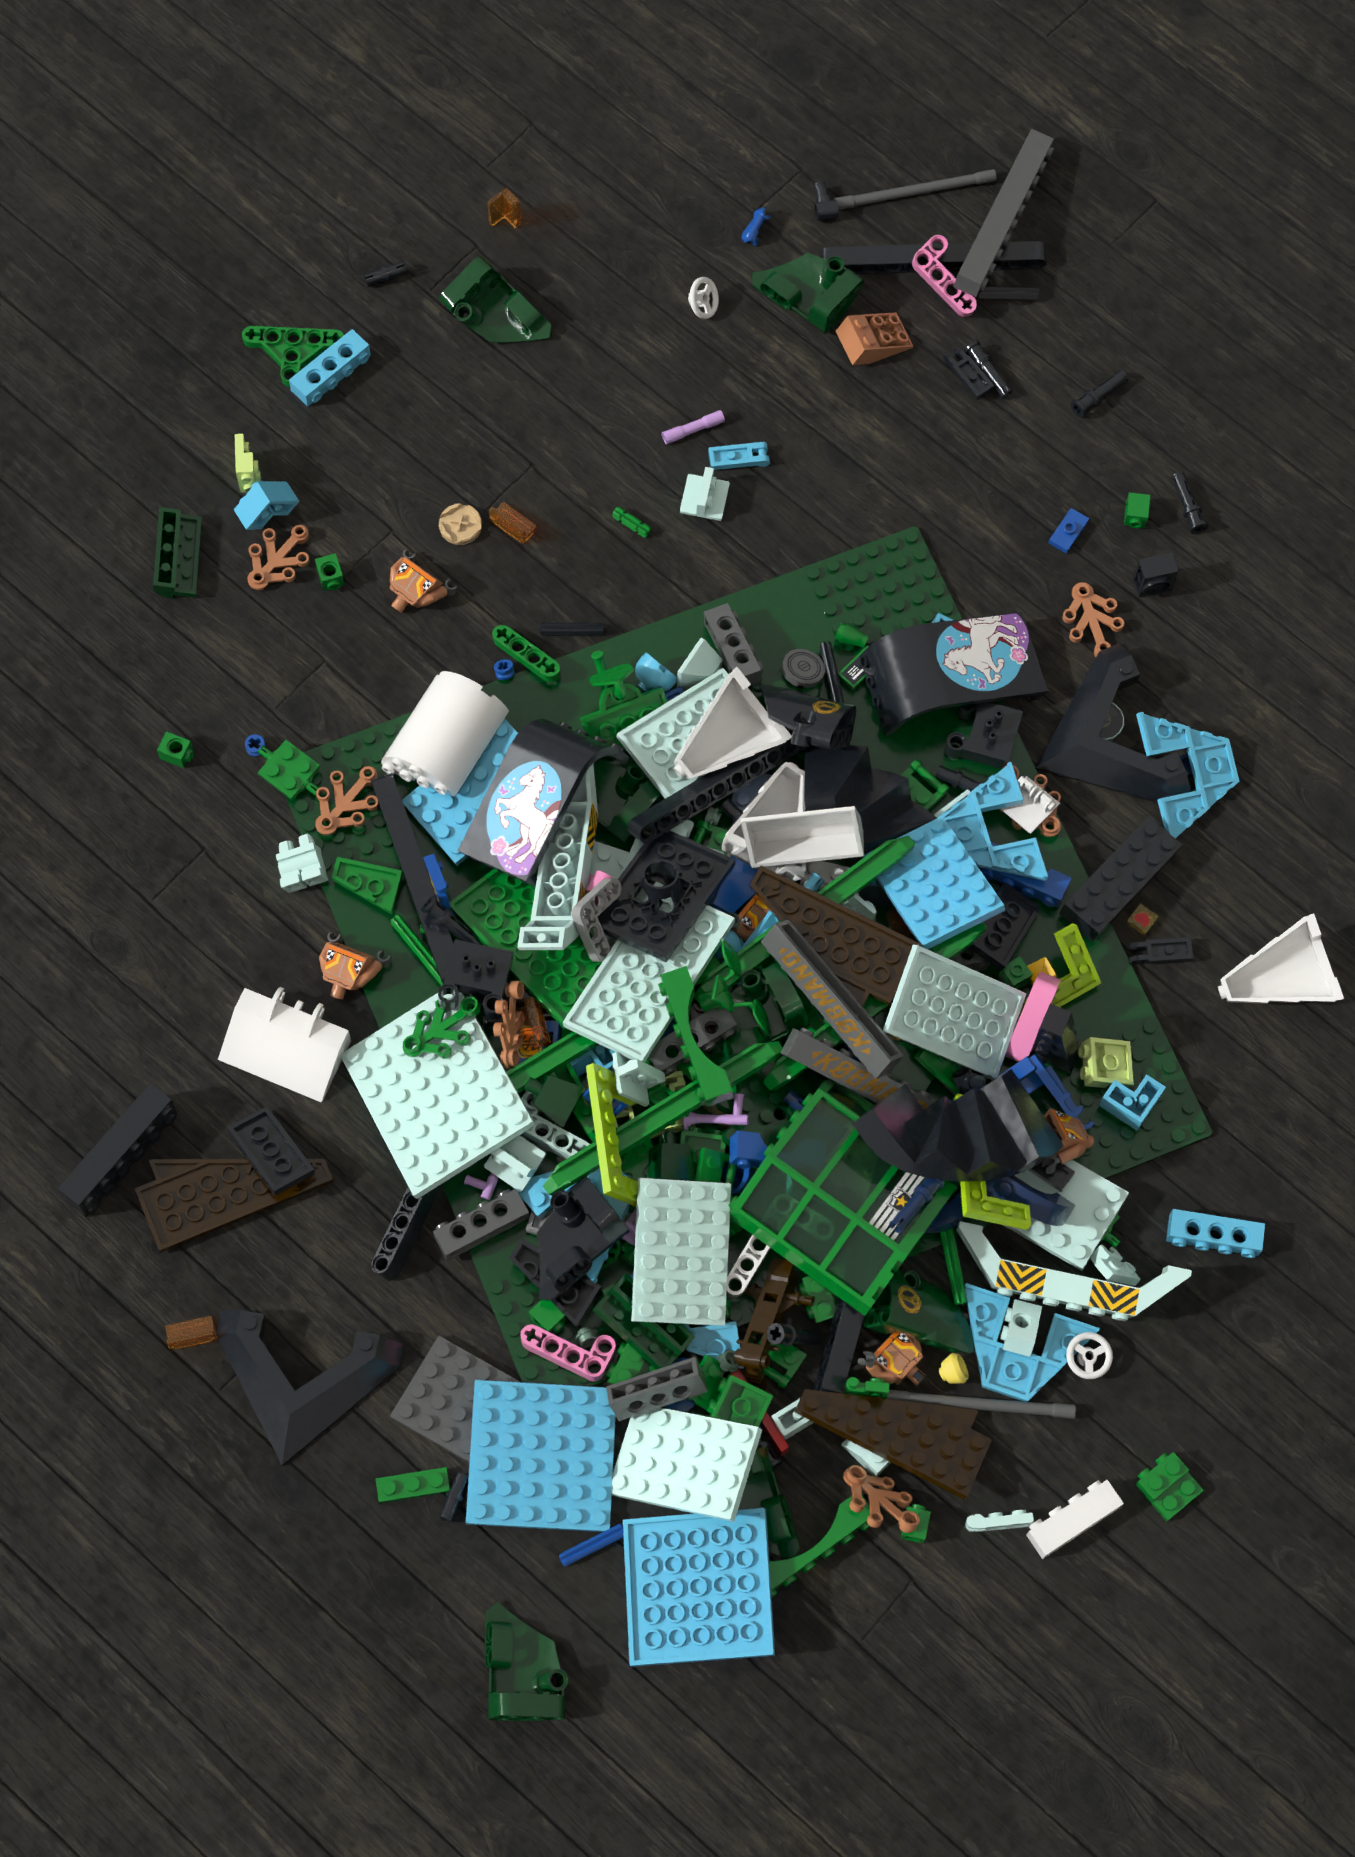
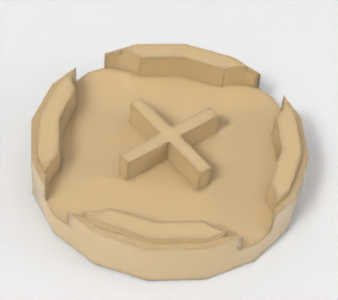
M454 504L447 507L440 516L439 530L441 535L452 544L465 545L471 543L481 532V517L472 506Z

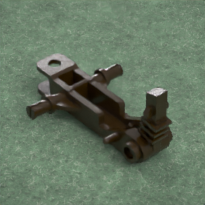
M781 1258L772 1260L763 1287H759L758 1284L754 1283L748 1285L743 1292L753 1297L757 1305L744 1340L738 1339L736 1341L738 1344H741V1348L737 1349L734 1355L735 1363L746 1367L744 1373L746 1374L747 1382H752L755 1387L763 1391L766 1390L768 1381L764 1378L765 1372L763 1371L770 1364L769 1351L780 1350L778 1346H772L767 1338L768 1328L774 1323L780 1324L784 1313L793 1306H800L801 1304L813 1306V1303H815L814 1296L803 1295L799 1291L792 1293L799 1274L796 1270H793L794 1264L787 1259ZM740 1283L739 1286H738V1291H739V1290L741 1289V1287H742V1284H741V1283ZM755 1332L764 1334L760 1345L753 1344V1340H756Z

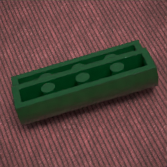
M159 507L153 590L158 595L170 599L173 598V595L195 598L202 516L181 514L179 509Z
M626 1272L592 1310L656 1370L669 1366L696 1336L680 1323L631 1321L633 1278Z

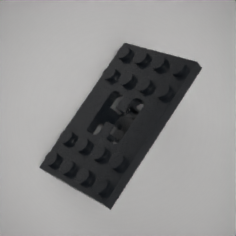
M670 830L655 840L644 843L618 878L621 883L619 897L597 916L604 934L667 962L735 867V859ZM658 873L664 876L665 883L662 887L653 886L648 883L653 874ZM682 884L688 887L686 891H684ZM642 888H644L648 895V901L646 902L636 899ZM671 897L675 905L673 910L669 913L659 910L663 904L661 899Z

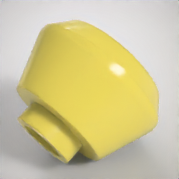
M951 1353L941 1362L939 1373L943 1381H948L950 1384H964L969 1377L968 1370L963 1358L959 1354Z

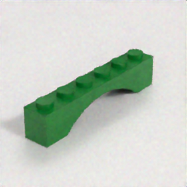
M687 966L661 974V983L658 984L661 996H666L669 1003L665 1004L669 1017L674 1016L676 1021L673 1028L676 1037H681L684 1045L680 1047L684 1058H689L692 1066H689L688 1069L692 1080L697 1079L699 1087L696 1088L700 1101L705 1100L706 1106L709 1107L732 1099L733 1091L725 1070L714 1064L703 1054L692 1036L689 1026V1014L695 990Z
M852 1496L839 1505L831 1529L817 1545L797 1557L788 1560L769 1561L771 1598L777 1594L776 1589L784 1585L786 1588L796 1581L797 1578L795 1576L802 1570L804 1573H807L816 1566L815 1561L820 1557L826 1559L835 1552L834 1547L842 1543L845 1545L855 1537L853 1533L859 1529L862 1531L870 1527L867 1523L870 1514L869 1504L866 1502L862 1512H854L849 1507Z

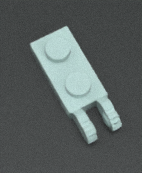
M1016 1510L1012 1512V1515L1003 1516L1002 1512L988 1514L987 1518L980 1514H975L974 1516L967 1517L965 1526L967 1531L970 1532L1029 1527L1034 1519L1033 1513H1026V1510Z

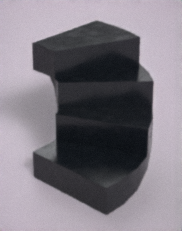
M848 745L836 750L819 747L805 748L804 802L806 811L855 806L861 817L863 827L864 854L875 850L887 840L897 839L936 819L926 808L911 800L908 778L889 771L871 768L868 746ZM852 857L854 865L864 857ZM877 879L860 891L861 898L864 901L871 902L875 907L893 905Z
M1012 1069L1006 1071L980 1090L973 1088L953 1102L944 1096L925 1109L921 1107L905 1084L886 1096L852 1123L864 1142L885 1162L904 1172L938 1180L964 1182L1010 1177L1033 1168L1057 1153L1064 1146Z

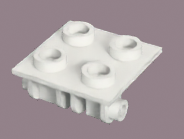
M1021 776L1018 779V784L1023 797V804L1000 809L1031 834L1060 803L1029 777Z

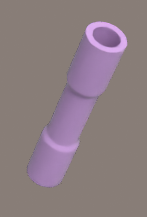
M719 410L691 423L662 432V437L665 444H669L694 432L725 422L722 411Z

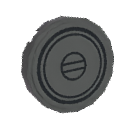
M806 649L790 651L785 655L782 662V674L787 681L797 687L798 685L804 686L803 688L815 687L821 682L825 673V666L821 658L814 652Z

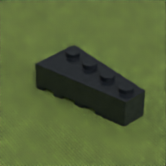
M1050 1003L1029 1054L1031 1057L1038 1054L1044 1064L1047 1063L1070 1074L1079 1056V1039L1075 1038L1077 1031L1073 1028L1075 1024L1072 1012Z
M521 1238L509 1259L540 1290L539 1248ZM583 1276L551 1302L579 1330L603 1289L599 1284Z

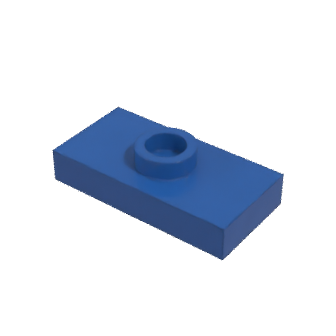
M1070 508L1048 543L1067 554L1087 525L1089 518Z

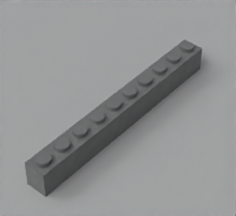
M1030 130L957 275L954 288L974 297H977L980 290L984 291L989 280L986 277L987 275H992L996 267L994 261H999L1003 253L1001 246L1007 245L1011 236L1008 232L1009 230L1014 231L1018 222L1015 218L1016 216L1021 217L1025 208L1023 202L1028 203L1033 192L1030 188L1036 187L1040 178L1037 174L1043 173L1047 164L1044 160L1045 158L1049 160L1054 148L1051 145L1054 138L1036 130Z

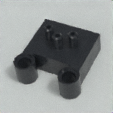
M991 702L970 704L971 709L957 706L956 713L959 718L970 720L975 717L969 741L960 732H954L948 736L945 746V752L948 757L952 759L963 758L1003 769L1009 762L1023 711ZM952 743H957V744H959L961 747H960V748H954V747H952L951 744H952Z
M455 939L444 984L438 990V1003L440 1007L446 1011L454 1010L459 1004L460 992L483 997V1013L485 1017L489 1020L500 1019L502 1014H497L495 1010H490L488 1006L495 1004L496 1000L504 999L505 986L508 983L513 963V952ZM451 994L454 998L452 1000H444L443 996Z

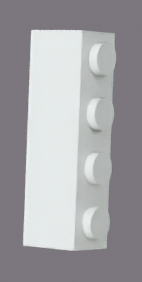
M1099 1480L1088 1487V1493L1083 1496L1080 1493L1076 1494L1068 1500L1070 1503L1063 1509L1061 1506H1058L1048 1513L1050 1518L1044 1522L1039 1519L1029 1526L1031 1530L1026 1536L1042 1559L1122 1507L1124 1503L1108 1480L1103 1483Z

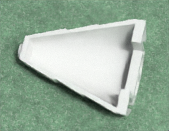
M738 667L728 674L715 698L709 703L698 725L691 730L674 760L676 765L674 770L681 778L685 776L691 779L727 767L729 763L783 744L792 737L783 725L768 718L767 711L749 690L750 682Z
M785 762L760 788L755 799L745 808L743 814L725 834L722 851H726L728 857L733 856L751 866L741 818L805 811V771L799 769L796 764ZM806 862L765 866V868L792 881H797L804 878Z
M1314 913L1303 917L1279 937H1275L1255 955L1247 957L1220 980L1221 986H1218L1221 999L1226 998L1227 1002L1234 1003L1335 1002L1344 999L1337 977L1333 975L1321 941V932Z

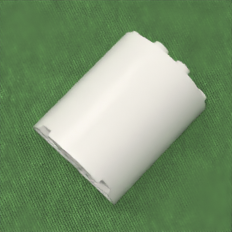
M443 671L436 675L382 758V770L387 774H397L408 782L417 780L420 786L434 788L442 795L447 793L456 796L509 710L494 694L489 697L481 691L483 686L462 675Z

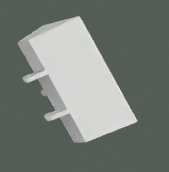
M855 806L741 818L752 868L864 856L863 827L861 817Z
M282 987L277 989L272 999L244 988L234 1009L218 1060L322 1102L341 1064V1057L351 1043L349 1030L322 1020L324 1008L321 1003L316 1006L312 1015L301 1011L304 1002L300 1000L297 1001L294 1008L283 1004L285 992H283L284 988Z

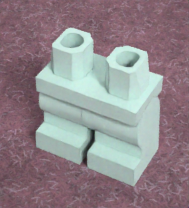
M309 834L299 837L300 847L294 848L292 841L279 843L280 853L276 854V859L281 874L280 884L281 888L288 893L307 888V884L313 886L328 881L321 848L315 844L313 837Z

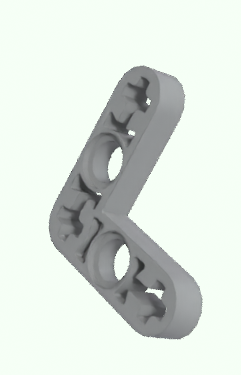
M605 878L600 881L572 909L573 921L590 959L594 962H603L611 950L597 916L614 902L621 893V883L614 878ZM596 896H598L599 898V904L597 907L595 906ZM591 927L594 930V935L592 938H590L589 935Z

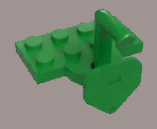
M595 651L591 657L594 659L598 673L591 676L589 682L593 686L604 685L605 689L602 691L599 699L600 710L580 717L584 732L588 733L589 737L594 738V736L605 740L608 745L614 743L624 748L616 738L617 733L667 703V699L661 686L641 694L640 690L632 683L623 681L634 671L630 664H621L607 669L603 658L604 652Z

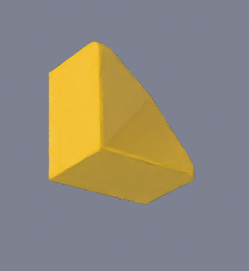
M1046 957L1027 966L1033 974L1030 981L1032 986L1040 971L1055 978L1057 977Z

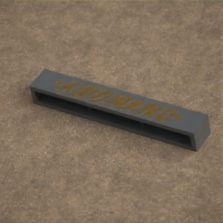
M788 919L775 923L761 941L768 953L787 972L796 986L808 997L810 1003L823 1015L825 1021L834 1028L838 1036L852 1050L853 1054L865 1065L868 1072L876 1079L889 1074L904 1055Z
M803 1027L801 1031L792 1029L781 1051L783 1055L875 1103L880 1102L905 1084L909 1089L912 1086L902 1079H899L898 1082L892 1080V1074L890 1073L876 1079L868 1072L861 1061L858 1062L852 1059L854 1054L841 1048L840 1052L833 1049L834 1044L824 1038H821L820 1041L814 1039V1033ZM910 1089L923 1109L935 1103L929 1099L931 1095L923 1090L918 1089L915 1092Z

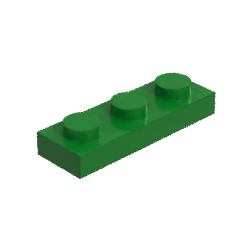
M447 1467L376 1478L379 1504L443 1494L450 1491Z

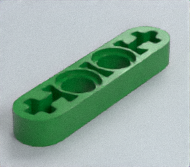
M499 625L494 628L492 636L496 646L544 681L555 682L560 678V666L554 659L508 626ZM517 644L524 646V649L521 651H514L512 648ZM538 656L540 660L537 663H531L529 658Z

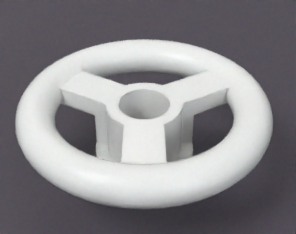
M707 277L697 278L690 289L689 303L699 318L709 319L718 308V291L711 279ZM700 284H706L704 290H697ZM710 292H712L713 298L712 306L709 303ZM699 307H704L705 313H703L699 309Z
M1084 1332L1071 1340L1067 1348L1066 1357L1069 1367L1076 1375L1085 1379H1096L1103 1376L1109 1370L1113 1354L1109 1343L1104 1337L1097 1333ZM1092 1339L1099 1342L1101 1346L1095 1349L1090 1347L1084 1348L1079 1342ZM1074 1350L1078 1352L1077 1360L1082 1366H1085V1371L1076 1365L1073 1357ZM1086 1352L1092 1355L1091 1360L1085 1357ZM1105 1352L1106 1359L1103 1366L1093 1372V1364L1096 1362L1097 1356Z

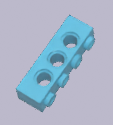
M351 329L289 379L291 391L307 407L312 403H316L325 392L335 388L341 379L351 375L357 366L367 362L371 356L369 344Z
M1172 1209L1169 1214L1166 1241L1172 1242V1245L1178 1247L1192 1245L1198 1250H1209L1211 1248L1217 1249L1222 1254L1236 1252L1241 1253L1243 1257L1254 1258L1259 1256L1263 1249L1265 1223ZM1187 1227H1194L1198 1235L1189 1234ZM1215 1230L1219 1232L1221 1238L1214 1239L1210 1235V1231ZM1233 1235H1241L1243 1237L1244 1242H1236L1233 1238Z

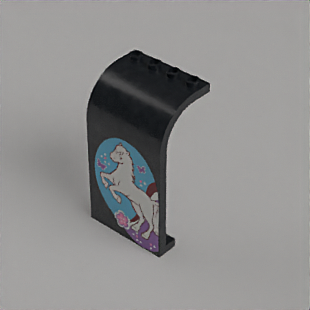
M1022 612L910 626L878 639L859 656L860 665L864 670L866 684L870 689L873 698L872 703L874 708H876L879 725L883 730L884 736L892 735L907 721L933 710L1022 697H1030L1031 701L1039 700L1048 692Z
M537 719L530 722L521 729L512 741L458 851L475 861L536 887L537 877L534 875L586 771L601 757L605 756L610 759L614 757L626 765L629 756L622 752L624 748L614 743L608 745L605 740L597 736L591 738L588 733L580 729L574 731L571 726L563 722L556 724L546 719Z

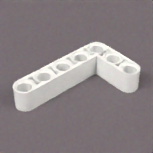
M786 1193L777 1195L761 1222L765 1224L769 1219L775 1220L778 1223V1228L774 1232L778 1234L800 1201ZM785 1199L790 1203V1208L786 1211H781L777 1207V1202ZM806 1206L803 1211L810 1215V1220L807 1223H801L797 1219L794 1223L796 1227L821 1241L830 1239L834 1233L833 1222L809 1206ZM822 1223L827 1224L830 1227V1233L827 1235L819 1234L817 1226ZM753 1235L727 1276L726 1293L730 1296L738 1297L742 1295L770 1249L766 1245V1248L762 1251L755 1250L752 1244L758 1238ZM749 1259L753 1262L754 1268L750 1271H744L740 1266L741 1262ZM737 1279L741 1282L742 1287L739 1291H731L728 1284L731 1280Z

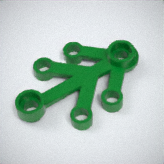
M472 996L464 998L460 1005L461 1009L444 1021H442L444 1014L448 1011L440 1008L438 1000L435 1003L436 1010L433 1019L426 1010L418 1012L413 1035L407 1036L403 1041L404 1053L408 1057H417L422 1052L438 1054L440 1058L447 1059L452 1053L448 1044L441 1043L435 1045L428 1042L433 1039L457 1041L461 1046L468 1045L471 1041V1036L467 1031L461 1030L457 1032L449 1031L448 1029L467 1016L475 1017L479 1014L481 1005L477 999ZM431 1023L429 1031L423 1034L424 1027ZM466 1036L464 1040L460 1041L461 1037ZM447 1048L446 1052L441 1053L443 1049Z

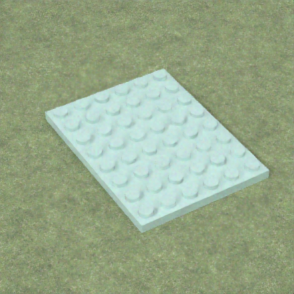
M459 992L458 1006L454 1010L445 1013L442 1021L461 1009V1002L465 998L463 993ZM438 993L349 1048L341 1057L416 1199L535 1126L532 1117L476 1016H467L448 1029L449 1031L457 1032L461 1030L467 1031L471 1036V1041L468 1045L461 1046L457 1041L433 1039L428 1042L435 1045L441 1043L448 1044L452 1053L447 1059L440 1058L438 1054L422 1052L417 1057H408L404 1053L403 1041L407 1036L413 1035L418 1012L426 1010L433 1019ZM446 994L443 996L447 1000H452L454 998V996L451 994ZM431 1023L424 1027L423 1034L429 1031ZM466 1036L461 1037L460 1041L464 1040ZM447 1048L443 1049L441 1053L446 1052Z

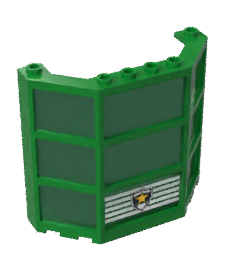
M825 1079L814 1095L809 1093L802 1103L805 1107L801 1112L798 1109L794 1112L789 1120L792 1122L788 1128L784 1126L776 1137L779 1139L775 1145L771 1143L765 1150L764 1155L766 1158L740 1196L735 1195L728 1205L731 1208L729 1212L730 1219L866 1316L949 1198L956 1192L960 1182L943 1180L945 1183L944 1187L936 1191L930 1203L922 1206L903 1229L902 1233L894 1231L899 1223L891 1229L889 1226L890 1221L895 1218L914 1195V1188L917 1185H921L925 1177L904 1172L882 1160L864 1142L852 1124L876 1104L831 1079Z

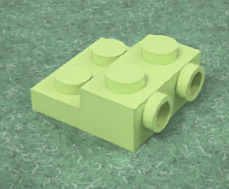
M235 434L237 480L240 492L248 493L254 483L261 481V472L258 460H254L253 452H250L249 442H245L243 434Z
M1090 1037L1081 1042L1078 1049L1079 1057L1083 1058L1080 1078L1084 1080L1085 1086L1106 1088L1109 1085L1111 1086L1114 1080L1126 1087L1134 1085L1130 1041Z

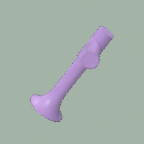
M734 1094L733 1114L708 1115L689 1113L688 1117H683L684 1129L688 1130L691 1125L697 1123L749 1125V1115H742L744 1095Z
M491 1172L487 1182L467 1175L464 1184L482 1189L481 1197L491 1200L498 1177Z

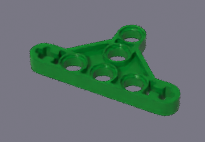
M248 326L242 332L243 342L247 347L262 348L281 367L282 382L289 387V380L285 378L286 373L294 372L297 374L332 346L335 338L340 339L344 336L340 330L266 326ZM251 334H255L253 340L249 339ZM271 334L279 336L274 342L267 340V337ZM292 335H297L300 337V339L295 343H292L288 340V338ZM312 336H318L321 338V340L315 344L309 341V339ZM291 353L298 355L295 361H289L286 357Z

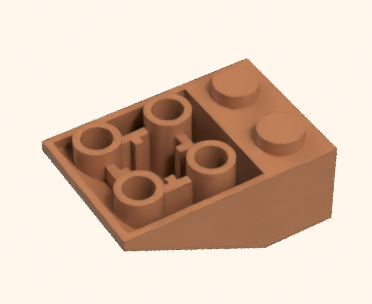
M897 312L847 316L836 330L852 365L870 364L913 348V344Z

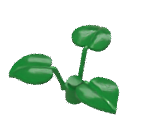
M721 938L719 940L722 942L723 957L730 968V973L725 978L718 975L714 986L710 987L711 990L698 995L699 1004L704 1012L717 1007L719 1010L725 1008L727 1011L733 1012L734 1007L748 1006L753 1010L755 1020L765 1032V1038L769 1037V1020L761 1002L758 999H754L753 1002L734 1003L728 991L726 982L735 973L737 976L741 975V963L734 948Z

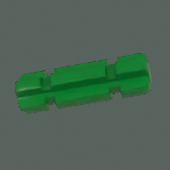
M616 507L612 513L614 519L617 521L621 520L622 524L634 532L638 531V534L646 538L651 531L649 525L646 523L642 524L641 520L629 512L625 513L624 509Z

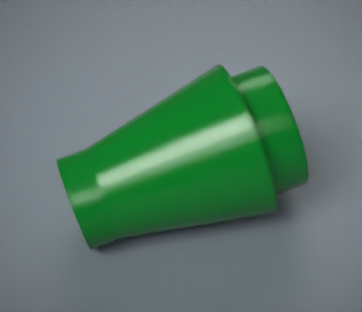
M840 623L835 639L839 640V643L864 648L868 635L863 634L849 623Z

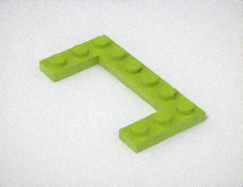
M1074 923L1054 933L1070 970L1069 974L1060 978V984L1051 1004L1058 1007L1101 984L1079 929ZM1028 997L1024 999V1002H1023V1005H1022L1020 1014H1019V1016H1018L1016 1025H1017V1023H1018V1021H1019V1018H1020V1016H1021V1013H1022V1011H1023V1009H1024V1006H1025V1004H1026V1001H1027Z
M592 1063L586 1066L603 1194L637 1207L638 1181L622 1175V1161L618 1148L619 1139L615 1127L616 1118L612 1106L613 1098L630 1106L636 1104V1102L618 1094L615 1072Z
M957 1094L954 1097V1100L961 1097L962 1094ZM986 1181L960 1182L963 1217L1028 1230L1031 1226L1029 1205L987 1196Z

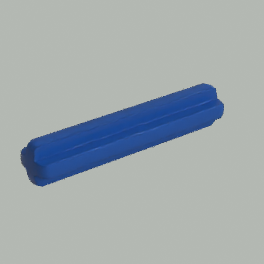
M618 1524L559 1555L563 1566H568L623 1538V1525Z

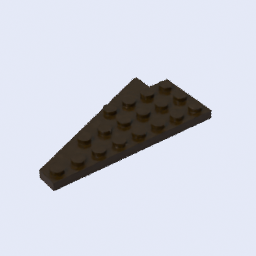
M760 866L750 883V888L778 921L782 922L788 919L862 1007L865 1006L870 996L891 1006L912 946L918 945L923 947V945Z
M151 1159L149 1163L156 1180L135 1188L159 1252L162 1253L334 1181L325 1159H307L314 1168L315 1175L274 1196L248 1159Z
M805 1389L794 1410L800 1416L963 1500H966L992 1441V1439L971 1429L978 1413L975 1409Z

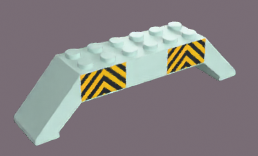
M593 764L583 776L539 865L531 921L525 927H520L517 947L519 950H564L579 936L572 918V909L587 894L586 889L589 884L598 820Z
M960 1221L956 1229L991 1288L997 1290V1294L1007 1297L1012 1296V1293L1018 1294L1021 1300L1030 1302L1035 1301L1037 1298L1043 1300L1042 1304L1054 1307L1058 1306L1059 1303L1065 1304V1309L1078 1312L1084 1308L1089 1310L1088 1314L1102 1316L1105 1313L1112 1314L1111 1319L1125 1321L1136 1316L1189 1278L1192 1270L1168 1265L1163 1268L1161 1275L1142 1287L1136 1288L1004 1260L998 1256L982 1233L983 1226Z

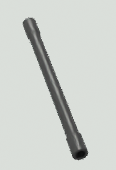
M992 169L965 176L834 199H836L838 210L891 199L974 184L980 185L996 182V172Z
M889 1390L887 1399L975 1410L1048 1415L1075 1419L1076 1412L1074 1404L997 1400L911 1393L901 1390Z

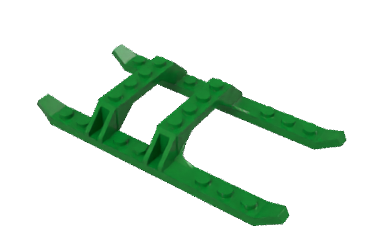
M909 836L887 840L817 893L843 905L847 900L908 855L915 846L914 841ZM981 922L927 950L952 960L972 945L985 932L987 926ZM772 927L737 952L741 963V975L737 976L735 973L726 982L728 989L740 981L744 972L755 969L757 972H760L761 969L777 962L761 943ZM726 961L706 975L694 995L698 1003V995L710 991V987L714 986L718 975H721L723 978L729 975L730 968ZM788 975L802 1001L811 1024L804 1028L814 1033V1039L820 1041L821 1038L832 1042L834 1044L833 1049L839 1044H843L844 1040L825 1021L823 1015L810 1003L808 997ZM870 996L863 1008L874 1019L880 1013L885 1012L890 1006ZM784 1055L776 1061L763 1083L770 1091H775L792 1081L808 1069V1067Z
M716 957L710 960L694 987L702 983L707 974L721 965ZM571 1032L508 1070L507 1074L518 1094L525 1090L524 1086L530 1077L540 1081L545 1075L583 1087L570 1062L599 1044L582 1035ZM778 1041L756 1043L722 1063L719 1067L725 1070L730 1085L733 1087L780 1058L783 1047ZM646 1059L645 1063L652 1066L650 1062ZM697 1079L677 1092L669 1089L664 1082L647 1089L651 1108L616 1128V1134L619 1139V1155L628 1154L630 1149L669 1125H675L676 1121L682 1117H688L689 1113L704 1105L705 1100L700 1101L696 1088L699 1087ZM582 1093L572 1110V1114L593 1143L556 1166L550 1177L543 1184L548 1195L553 1196L554 1193L569 1188L584 1176H588L600 1169L591 1103L583 1097Z

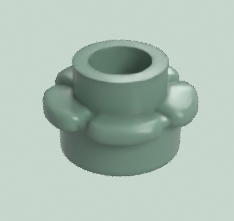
M710 806L704 821L710 823V827L712 824L717 826L722 815V813L718 812L719 807L716 809Z
M584 1327L578 1331V1335L575 1338L581 1348L591 1347L597 1340V1330Z
M727 1350L719 1354L718 1362L723 1371L733 1373L738 1370L739 1365L734 1361L735 1351Z

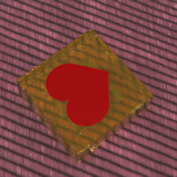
M1139 904L1127 923L1146 935L1159 916L1142 904Z

